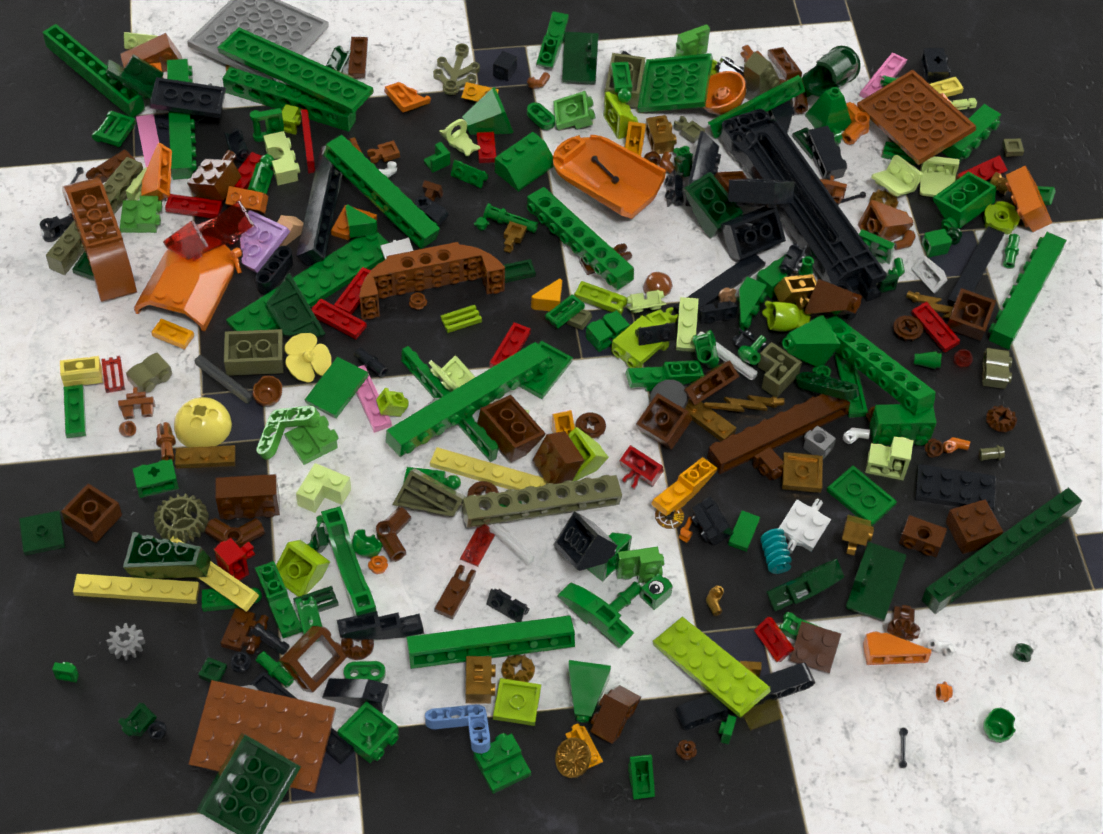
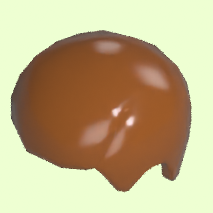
M662 272L651 273L643 284L645 294L649 291L659 290L663 291L664 296L670 294L673 287L671 278Z
M274 376L261 377L253 387V398L258 404L265 407L275 405L282 396V384Z

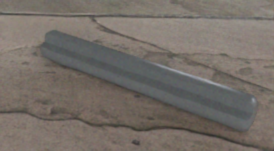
M202 355L195 358V364L234 395L245 403L252 401L253 394L208 359Z

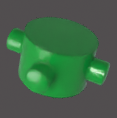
M479 217L474 222V226L482 231L489 225V221L484 217Z

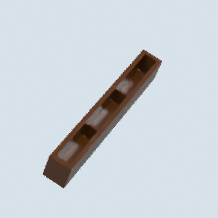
M824 394L811 397L800 405L796 404L791 409L779 412L768 420L764 419L753 427H747L736 435L732 434L721 442L713 443L709 447L707 458L718 468L717 472L720 475L754 459L755 455L768 447H771L773 450L806 434L809 430L813 431L816 426L821 427L847 415L850 402Z

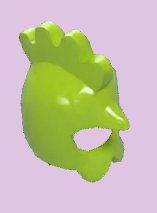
M765 302L767 308L762 311V314L767 318L770 330L787 332L810 322L811 316L805 314L803 309L799 310L795 304ZM774 307L776 309V318L773 316Z

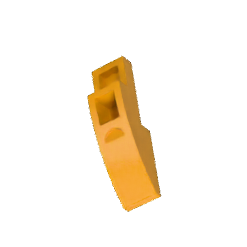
M702 457L681 473L675 483L654 498L651 505L665 516L674 510L677 512L700 491L718 468Z

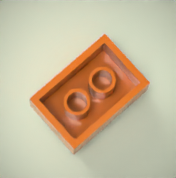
M1023 166L1006 174L1008 180L1006 186L1012 194L1011 198L1018 208L1016 209L1020 219L1023 220L1025 227H1030L1032 232H1035L1052 224L1038 187L1027 167Z

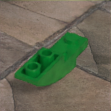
M552 12L536 65L553 69L564 41L569 14Z
M699 361L664 362L662 367L627 368L625 372L630 388L644 387L645 392L652 391L658 383L664 380H675L685 385L696 381L704 375Z
M275 562L256 567L255 571L282 638L284 639L303 632Z
M571 582L558 594L557 597L586 624L591 622L619 649L634 634L619 619L622 616L620 613L587 589Z

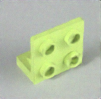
M895 155L887 170L874 173L871 178L875 180L877 185L889 190L888 192L891 195L901 196L914 192L924 174L900 156Z

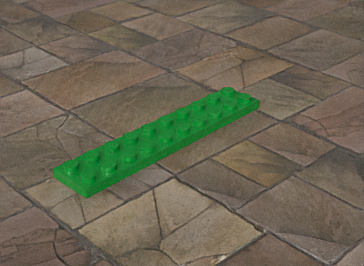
M240 27L217 47L218 52L352 114L374 93L373 87Z
M378 232L373 235L359 236L325 257V260L317 262L293 277V280L311 308L320 298L324 300L349 284L362 267L371 270L383 262L385 259L380 246L389 242ZM276 289L226 319L230 328L233 331L278 329L265 307Z

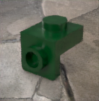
M687 153L674 157L677 175L689 177L693 165L691 154Z
M139 703L126 719L120 718L118 722L122 726L121 730L126 735L141 737L157 717L144 703Z

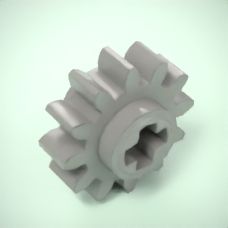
M125 623L123 629L116 626V633L109 632L111 639H107L106 642L109 646L110 654L115 653L116 659L123 655L126 661L128 660V655L136 658L135 652L143 651L141 646L145 644L142 630H137L135 624L128 628L127 623Z

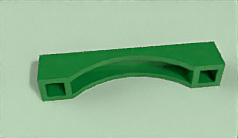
M341 506L321 511L322 523L325 532L328 534L329 544L354 616L375 612L376 605L352 547V541Z

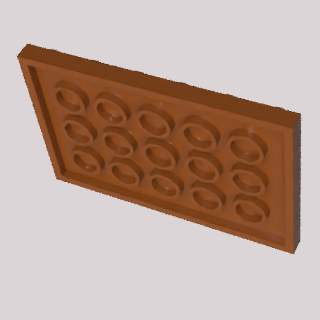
M911 70L857 103V107L862 112H866L870 116V120L918 165L976 131L974 123L914 70Z
M212 680L189 765L219 772L239 736L243 733L301 766L289 788L315 793L336 708Z

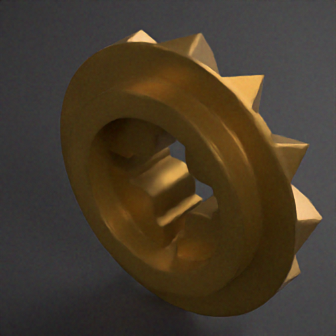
M878 189L877 192L872 193L870 200L884 204L883 198H886V205L897 208L899 202L897 196L891 195L886 189L884 191Z
M517 654L511 657L508 656L502 664L504 679L529 682L535 673L532 659L527 658L525 654L523 656ZM521 663L522 670H519L515 675L514 667H517Z

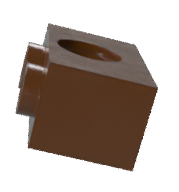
M909 515L899 544L908 549H914L927 556L937 558L947 528Z

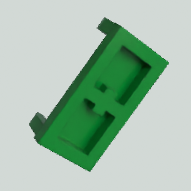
M312 596L306 601H302L301 598L296 599L295 605L303 635L312 626L322 627L316 600Z

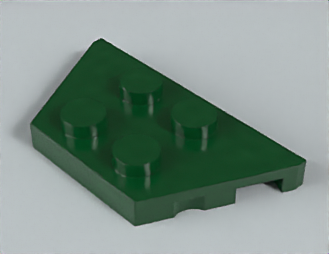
M287 274L284 281L265 305L278 329H282L284 338H291L300 333H312L316 337H324L326 333L291 274Z

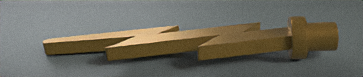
M908 291L906 295L914 303H925L927 301L936 312L946 313L942 318H950L953 307L937 304L942 301L941 298L920 295L919 292L914 293Z
M748 395L747 398L750 400L724 397L727 403L705 402L704 408L744 412L743 408L767 411L768 408L765 405L772 408L783 406L784 398Z

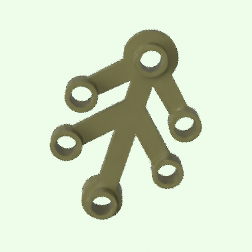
M460 43L455 47L457 58L454 68L450 66L445 57L437 59V66L444 68L451 76L450 79H447L442 69H435L433 71L434 79L440 80L443 83V92L445 94H457L459 88L465 86L466 82L476 84V76L474 74L480 71V64L472 62L469 66L461 69L463 60L469 54V47L464 43ZM470 72H471V73H474V74H469V75L466 76V78L457 81V79H458L459 77H462V76H464V75H466V74H468V73H470Z

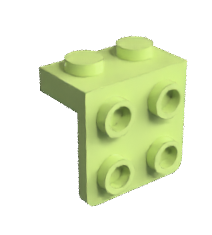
M933 156L923 162L920 169L924 174L920 181V195L934 197L955 182L959 159Z
M454 356L443 368L439 367L432 360L429 362L432 366L431 372L442 380V384L448 390L453 391L475 378L457 356Z

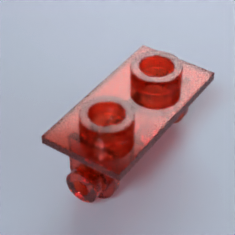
M483 524L479 528L477 527L460 560L477 567L479 566L495 537V534L490 533L488 525Z

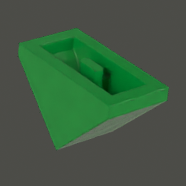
M348 204L346 205V219L350 238L373 235L378 232L377 220Z
M652 755L630 757L628 773L633 799L655 797Z

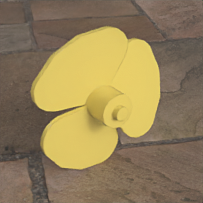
M300 333L293 336L284 346L285 352L289 355L285 360V364L290 373L298 380L310 383L315 377L313 369L318 375L323 376L331 366V355L328 348L324 344H317V338L312 333Z

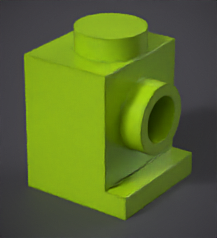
M285 105L282 111L284 132L297 134V125H300L301 122L299 107Z
M384 388L376 399L381 415L401 417L409 405V401L407 398H404L403 392L389 391L388 388Z

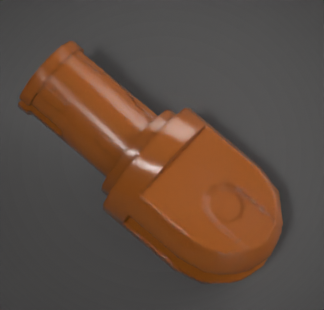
M164 422L163 426L160 423L157 425L156 444L161 448L162 460H169V456L173 461L172 446L176 443L175 436H173L168 422Z

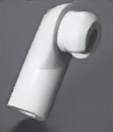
M390 161L387 164V168L378 170L389 178L397 172V164L394 161Z
M851 428L844 434L843 440L851 444L858 438L869 439L870 430Z
M930 639L927 643L930 649L937 653L944 652L946 656H950L955 652L954 647H952L953 644L949 641Z

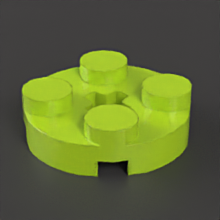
M1002 201L996 202L994 205H988L983 216L986 228L990 226L1007 235L1017 228L1020 221L1015 207L1010 203Z

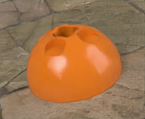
M723 71L710 76L706 106L702 108L711 114L722 115L740 106L746 95L744 77L734 71Z

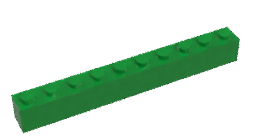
M536 342L532 343L387 429L385 442L399 457L406 453H411L416 447L426 444L436 435H441L446 429L457 425L462 419L472 416L477 410L489 405L496 399L502 398L504 394L515 390L520 384L530 381L539 373L545 372L549 366L550 356Z

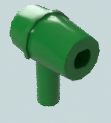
M760 335L751 347L747 345L740 347L738 350L739 358L743 362L752 365L759 363L761 356L757 350L767 339Z

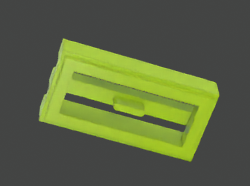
M472 305L441 315V321L447 333L481 323L482 317L479 316L476 306Z

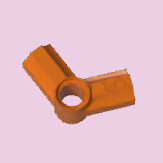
M848 102L846 105L851 124L842 133V137L846 144L851 145L861 135L869 132L870 116L866 112H862L854 103Z

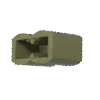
M986 348L983 355V386L1005 389L1007 384L1011 383L1012 373L1009 372V368L1012 365V357H1009V351Z
M157 352L148 356L142 363L131 367L126 372L128 381L138 388V392L149 393L157 384L168 381L172 375V370L169 364Z

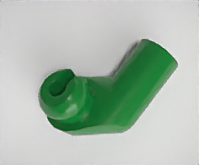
M898 257L894 259L895 268H892L893 270L889 269L888 275L897 273L898 277L905 273L903 259Z

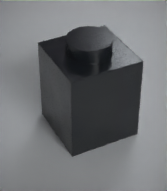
M502 51L493 63V76L509 81L517 69V56Z

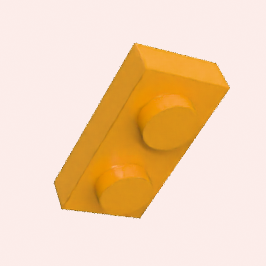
M160 319L151 332L153 337L184 350L194 337L193 331L164 319Z

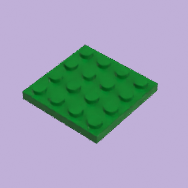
M712 53L646 59L638 102L639 113L705 107L713 61Z

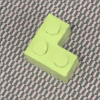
M894 437L891 447L871 443L865 473L904 480L911 460L913 440L904 437Z
M315 463L296 492L298 506L316 513L324 498L342 505L351 491L350 477Z

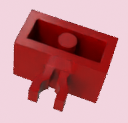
M632 445L628 447L619 460L620 465L630 472L622 479L623 483L626 484L635 475L634 483L631 485V488L634 490L638 486L639 479L653 487L664 472L661 464Z
M232 538L219 543L214 549L218 567L237 580H242L249 575L246 559L255 555L254 547L250 542H247L240 548Z

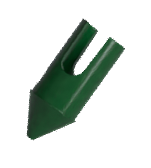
M836 46L817 60L815 67L803 74V83L808 92L817 97H820L825 91L833 87L839 88L858 76L861 68L859 56L848 46Z

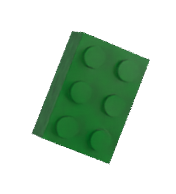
M903 404L875 405L869 425L872 443L887 446L892 444L894 437H904L913 440V444L925 445L931 439L937 423L934 407L915 415Z

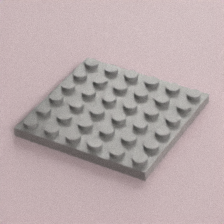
M230 0L187 43L188 47L236 69L276 81V78L219 53L217 47L240 27L302 55L329 27V22L281 0Z

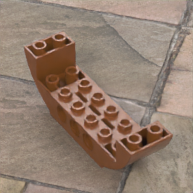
M97 177L62 186L66 204L71 209L94 275L100 301L103 302L136 293L137 289L123 238L100 178Z
M458 242L386 256L387 259L373 268L362 284L360 291L361 319H373L380 316L379 298L422 291L448 284H457L482 278L487 294L505 291V267L491 254L479 248L460 245Z

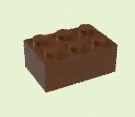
M276 474L216 478V503L220 519H250L280 515V495Z

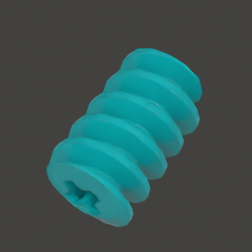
M780 528L765 532L760 539L768 570L773 574L784 573L791 569L790 563L792 558L789 556L788 544L785 543L784 530Z

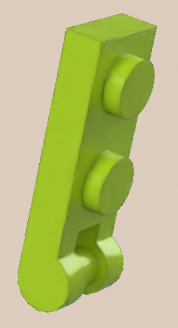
M584 281L580 282L574 293V296L581 301L611 312L617 310L622 314L624 311L623 307L627 305V298L625 296Z

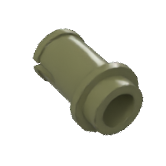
M997 445L994 448H980V460H1001V458L1005 457L1004 447Z

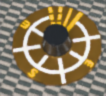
M680 508L677 512L674 510L665 516L659 510H656L655 519L661 527L674 529L683 523L684 513Z

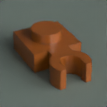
M394 140L377 145V150H367V156L370 157L371 163H376L379 159L386 162L400 157V152Z

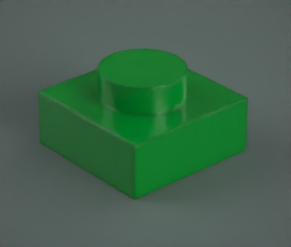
M1037 186L1044 204L1051 205L1056 192L1055 188Z
M69 662L54 663L52 670L56 679L77 682L79 674L76 666Z
M728 715L727 721H722L719 734H722V743L729 745L737 717Z

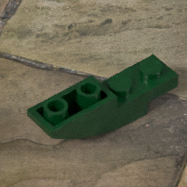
M835 558L800 574V577L766 591L773 610L777 611L820 593L843 579L844 574L838 559Z

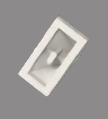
M923 256L912 267V270L933 293H936L948 281L945 272L926 256Z

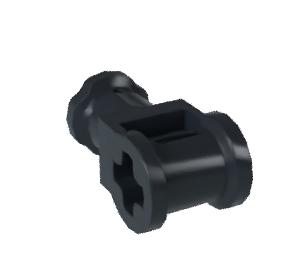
M72 213L61 219L58 216L43 219L39 224L41 230H43V240L54 242L61 237L74 221Z

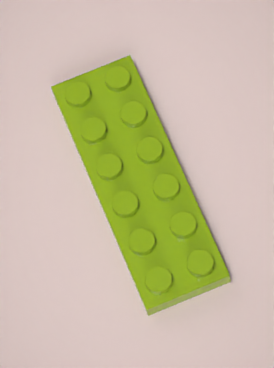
M683 616L653 640V645L740 718L770 692V687Z

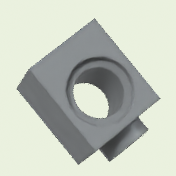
M816 426L813 431L809 430L804 436L805 443L803 448L812 455L823 456L824 459L833 450L836 438L819 426Z

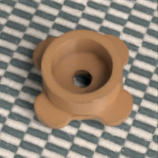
M734 288L722 289L718 295L721 300L720 302L730 300L735 303L736 290Z

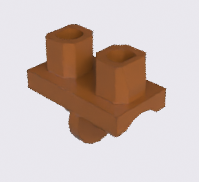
M833 175L830 176V180L820 179L835 202L840 203L844 199L847 184L833 181Z
M133 387V393L126 394L128 400L118 401V406L125 420L135 418L134 409H141L142 417H152L153 407H156L154 397H146V392H138L137 387Z

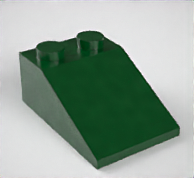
M711 172L683 189L699 225L710 239L722 232V223L743 214V211L738 205H735V202H728L729 194Z

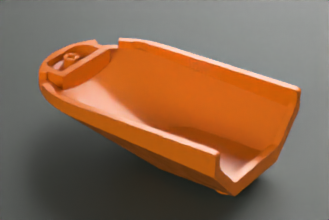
M580 135L571 137L563 141L556 148L553 155L554 168L562 179L621 216L630 219L634 218L655 199L666 174L665 169L614 141L598 135H590V137L583 138ZM592 156H597L598 161L613 176L619 178L617 184L612 183V178L596 162L591 161Z
M192 237L175 243L161 258L134 306L135 313L140 314L142 308L147 305L186 314L200 326L201 331H206L234 274L235 264L227 256L231 250L224 243L208 237Z

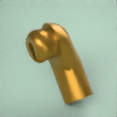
M718 585L710 590L706 598V602L714 616H718L723 612L719 601L724 594V589Z

